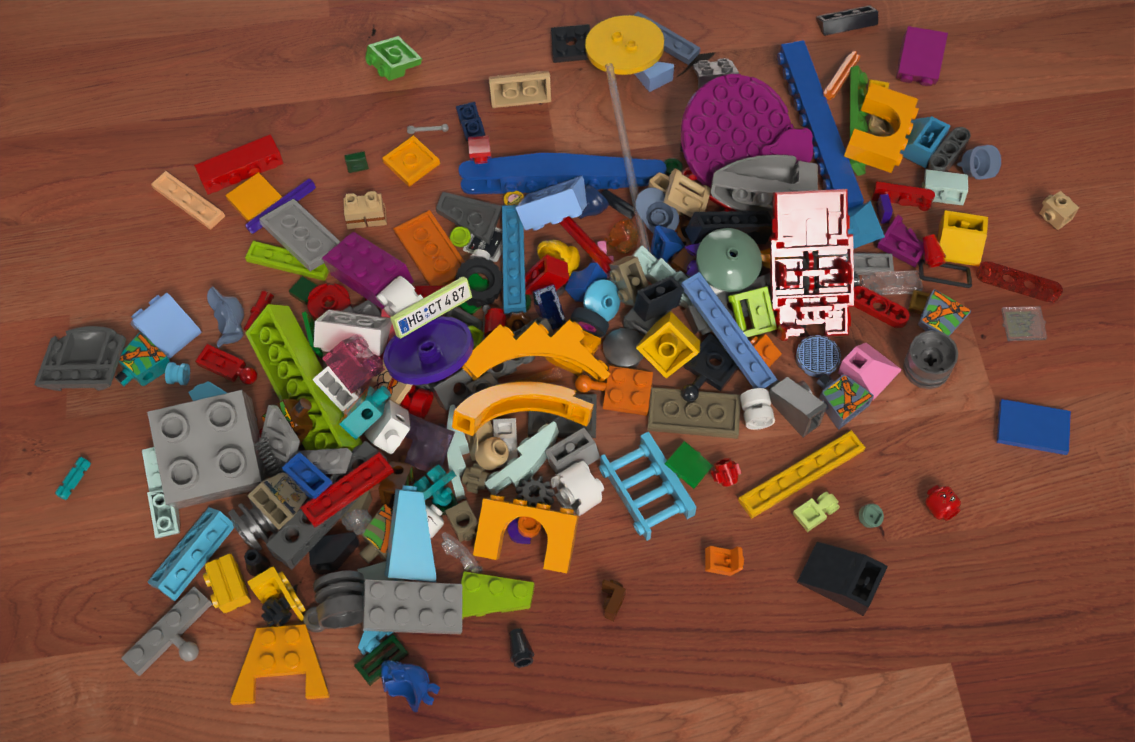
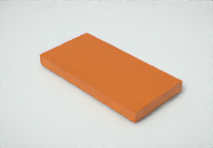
M430 210L393 228L395 235L429 286L448 285L455 281L457 270L465 261Z

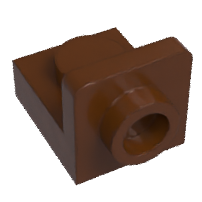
M604 579L602 591L610 594L606 597L603 604L605 618L614 622L626 596V589L618 581L610 580L609 582Z

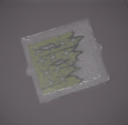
M1041 306L1002 307L1004 321L1002 326L1005 327L1007 341L1047 339L1046 321L1043 320Z

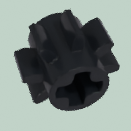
M283 596L279 600L277 597H272L262 606V610L265 613L261 617L270 627L274 624L280 627L291 618L292 613L289 610L292 608Z

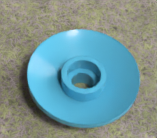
M605 279L593 282L586 290L584 308L610 321L617 314L621 300L617 294L619 291L617 286Z

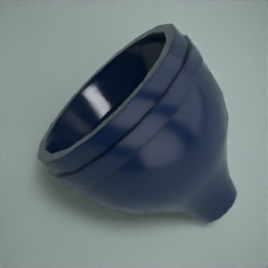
M589 184L585 186L587 206L578 218L597 216L609 206L605 197Z

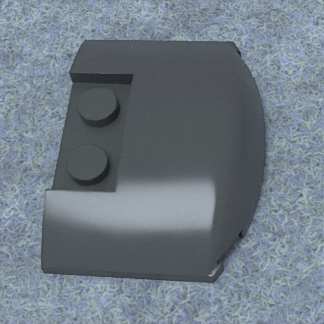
M86 326L66 331L67 335L59 340L56 336L51 338L37 375L35 386L56 391H62V388H95L100 391L111 386L126 342V338L123 335L120 336L114 330L106 327Z

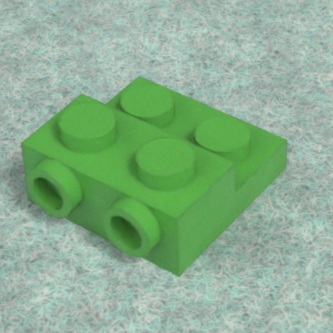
M399 36L369 44L365 56L367 64L373 65L377 69L378 74L381 77L385 76L389 81L404 76L406 69L421 65L422 58Z

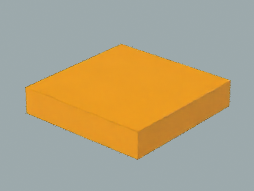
M414 135L382 158L383 163L408 187L440 165L439 158Z
M259 172L225 195L227 200L247 222L282 198Z

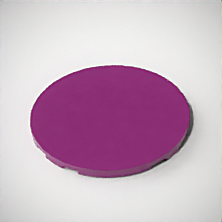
M727 74L717 77L702 85L693 94L682 117L681 144L688 166L703 185L711 188L713 175L717 170L735 161L761 156V147L773 144L782 132L794 129L787 113L789 111L780 96L763 81L741 74Z

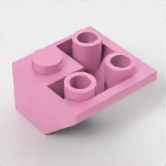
M864 343L856 346L844 358L838 374L841 376L847 375L874 395L872 400H874L902 369L869 344Z

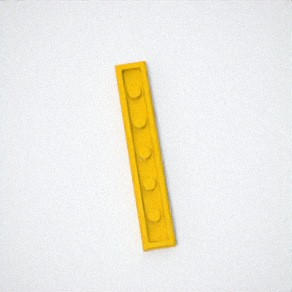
M851 430L740 496L738 501L752 519L865 450V446Z

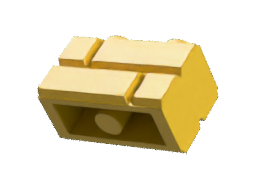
M227 554L218 560L215 559L204 565L207 573H204L203 577L208 587L212 586L214 594L210 595L215 608L219 607L223 613H228L237 607H242L251 602L238 563L232 554Z

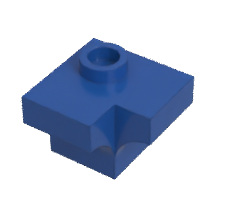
M590 263L584 270L572 272L565 290L575 302H584V296L588 287L597 280H606L607 274L598 263Z

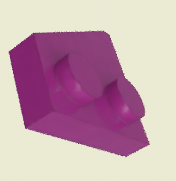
M897 215L884 234L885 237L878 243L877 248L916 267L924 255L923 242L917 239L916 234L911 228L907 229L902 223L903 218Z

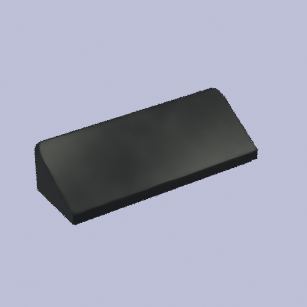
M869 5L820 15L816 17L822 34L826 36L878 25V10Z

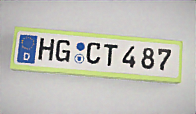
M461 277L390 317L396 336L401 339L471 299L472 294L467 278Z

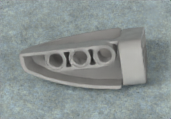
M764 155L742 159L726 165L714 173L711 194L717 200L737 211H768L772 219H774L773 192L818 190V166L816 163L798 161L795 164L796 157L789 155Z

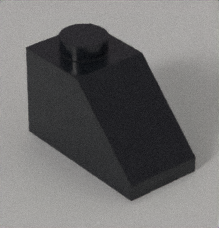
M350 532L323 536L309 551L310 566L314 573L329 574L331 570H338L360 545L357 533Z

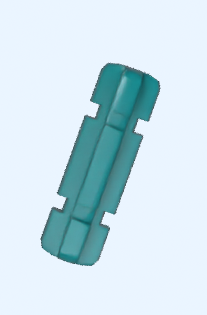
M83 457L77 459L75 468H71L62 481L63 485H59L55 491L59 498L68 499L72 493L70 490L75 489L84 475L83 471H87L91 465L87 459Z

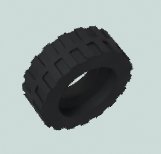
M475 257L474 259L466 260L458 268L455 281L461 277H465L468 280L471 275L480 273L488 278L489 286L484 291H475L470 287L472 298L465 302L469 306L475 307L494 303L495 299L499 297L503 286V274L499 267L491 260H486V258Z

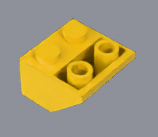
M944 211L939 223L938 242L946 255L945 261L973 266L980 265L987 237L988 217Z

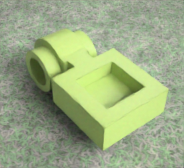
M825 492L818 497L817 502L819 504L812 498L793 511V515L807 532L826 520L827 515L825 513L831 515L839 509V501L833 494Z

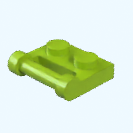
M767 286L728 296L729 303H732L736 323L746 337L777 330ZM746 299L752 324L751 329L746 328L740 300Z

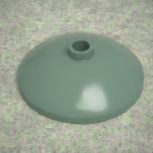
M722 228L709 233L702 240L697 250L696 263L699 272L709 285L721 291L736 292L749 287L757 279L762 267V256L759 247L749 235L737 229ZM729 252H734L736 257H732Z

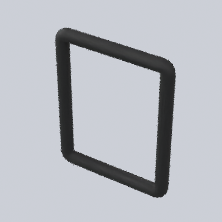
M924 259L919 261V278L921 280L964 288L972 287L971 270L969 267L947 263L940 266L966 271L967 283L924 276L923 264L926 263Z

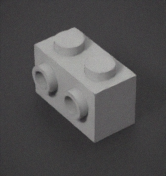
M585 428L545 450L549 465L556 475L574 463L584 461L587 465H590L600 459L596 443Z

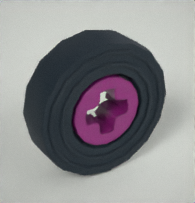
M575 308L570 317L571 322L578 323L584 331L597 337H604L609 328V323L606 319L585 308Z

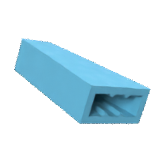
M403 485L402 490H395L384 575L388 578L436 582L424 493L418 492L415 486Z

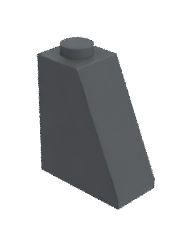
M788 377L782 381H775L769 387L772 405L803 438L820 426L827 408L823 401Z

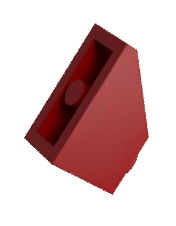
M546 254L525 274L526 294L533 295L557 291L569 280L568 263Z

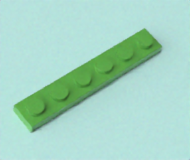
M858 65L851 67L850 138L854 128L863 132L868 131L866 123L868 113L860 111L867 94L866 84H868V78ZM850 159L851 167L857 176L866 174V164Z

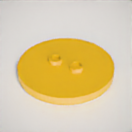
M630 15L616 16L598 23L590 30L585 42L586 54L590 62L602 71L619 75L634 74L650 68L661 58L664 51V36L660 28L648 19Z

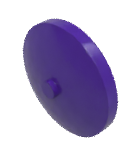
M441 316L401 339L395 335L384 350L383 360L390 376L401 383L409 385L433 383L455 373L467 362L472 354L474 341L470 329L464 322L456 318Z

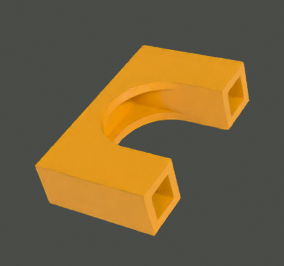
M871 83L860 111L886 120L893 127L895 134L879 137L854 128L844 157L892 173L894 166L899 167L903 157L900 151H904L908 143V139L905 136L910 135L914 123H911V119L915 120L919 108H916L918 99Z
M490 494V498H483L473 556L494 560L499 559L507 526L515 518L526 516L539 521L547 533L548 544L543 569L562 573L569 572L579 515L574 514L573 509L560 507V511L550 510L551 505L537 503L536 507L527 505L528 501L513 499V503L504 501L503 496Z

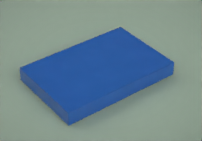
M1001 399L999 402L997 443L1067 455L1069 453L1071 411Z

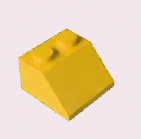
M670 311L651 327L636 346V349L665 378H668L700 352V340Z

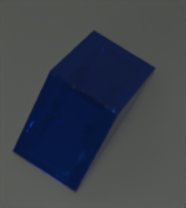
M550 284L533 291L534 307L539 317L546 318L552 330L563 326L567 321L555 285Z

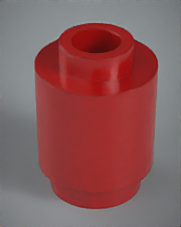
M491 308L487 310V314L484 316L485 338L500 324L503 327L506 326V315L502 309Z

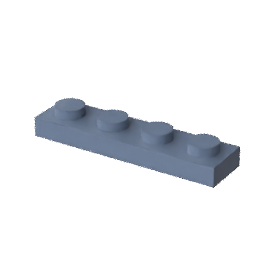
M640 12L634 15L648 19L656 24L664 36V51L687 65L700 53V47Z

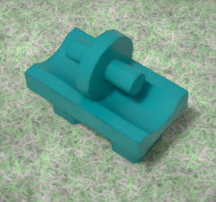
M438 464L427 473L434 483L433 485L424 476L413 486L417 487L418 492L424 493V500L433 496L432 502L435 505L447 506L452 500V490L444 486L457 475L453 470L447 474Z

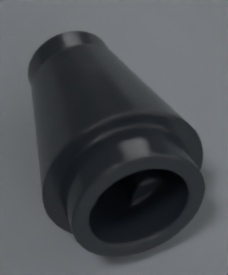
M250 549L245 553L246 570L250 575L257 576L269 569L270 562L267 556L254 549Z
M523 629L511 630L509 632L510 661L518 668L532 664L534 652Z

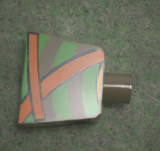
M386 504L382 506L362 532V537L368 545L359 555L368 564L377 555L384 561L387 558L393 511Z

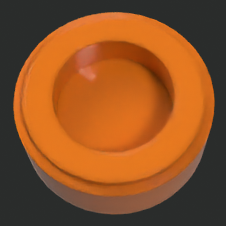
M521 516L518 520L517 528L522 536L533 538L539 534L541 523L534 518Z

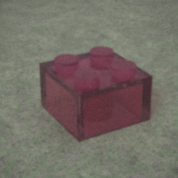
M358 335L341 341L322 358L351 394L367 386L386 370L381 358L373 354L368 348L367 341Z

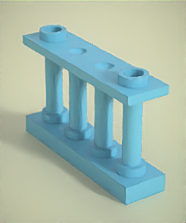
M649 431L641 435L638 449L611 463L604 454L600 456L599 466L602 476L604 478L608 477L635 521L633 525L639 536L643 535L646 541L651 539L650 528L677 513H683L686 519H689L696 512V505L677 475L665 465L667 459ZM642 456L649 458L651 462L650 467L623 481L619 479L615 470ZM653 475L661 477L663 481L662 486L635 500H632L626 490ZM665 494L672 495L675 500L674 505L647 519H644L638 508Z

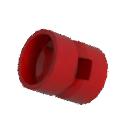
M413 385L400 403V406L409 410L411 415L423 419L431 408L434 394L423 388L417 390L416 385Z

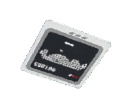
M495 228L490 244L471 234V240L463 248V251L473 254L474 250L482 249L490 254L489 259L491 261L497 262L503 252L502 229Z

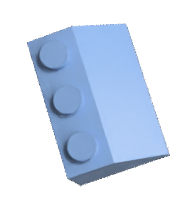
M580 176L527 194L515 207L524 229H533L535 231L543 228L544 224L550 222L551 224H557L563 221L565 217L575 218L580 216L587 206L584 178Z

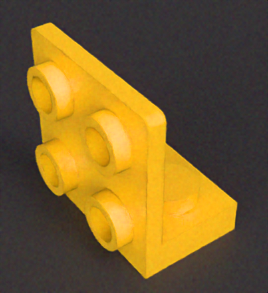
M274 566L247 581L262 604L272 597L278 598L279 594L283 592L301 622L303 621L304 616L302 612L306 609L283 571L278 573Z

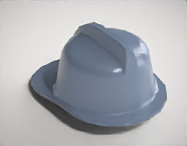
M993 145L977 146L966 151L963 154L962 162L957 163V166L962 167L964 174L969 177H974L978 180L992 178L998 174L1001 168V154Z
M647 188L642 190L636 199V210L639 216L653 233L658 225L675 230L679 223L677 210L664 203L665 193L662 190Z

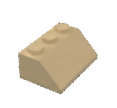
M549 71L489 77L492 108L551 102Z

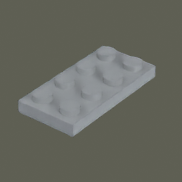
M294 199L259 218L260 224L309 271L324 263L322 257L340 243L333 234Z
M365 579L362 631L461 634L462 584Z

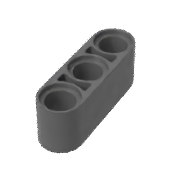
M964 127L955 128L933 153L926 170L948 172L965 151L971 137L969 130Z

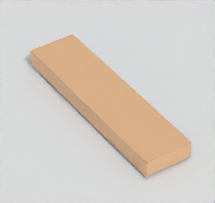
M167 171L151 184L153 189L210 230L225 217L223 211Z

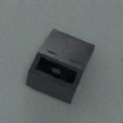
M817 541L797 583L864 616L888 566L867 555Z

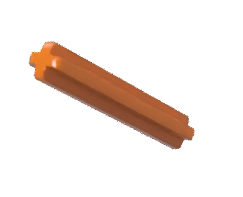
M853 51L848 55L823 92V96L827 100H831L836 96L851 73V67H854L859 61L860 55L857 54V51Z

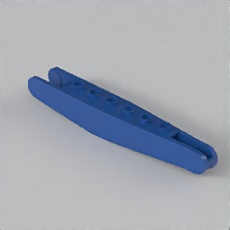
M534 153L487 159L488 163L475 164V161L471 160L461 163L458 171L461 178H463L461 181L462 191L472 195L506 194L515 191L533 193L583 176L585 186L589 184L597 190L648 186L649 180L656 174L663 173L666 175L667 167L663 161L657 159L645 160L569 153Z

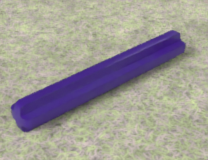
M311 179L305 180L245 224L246 229L251 234L257 232L263 227L260 224L259 218L292 199L298 202L316 188L314 182Z

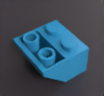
M932 116L911 120V123H914L910 135L905 136L908 139L905 150L900 151L903 157L924 168L927 167L933 153L946 139L951 126Z

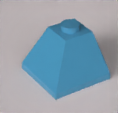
M871 201L848 209V215H850L848 234H853V249L885 237Z

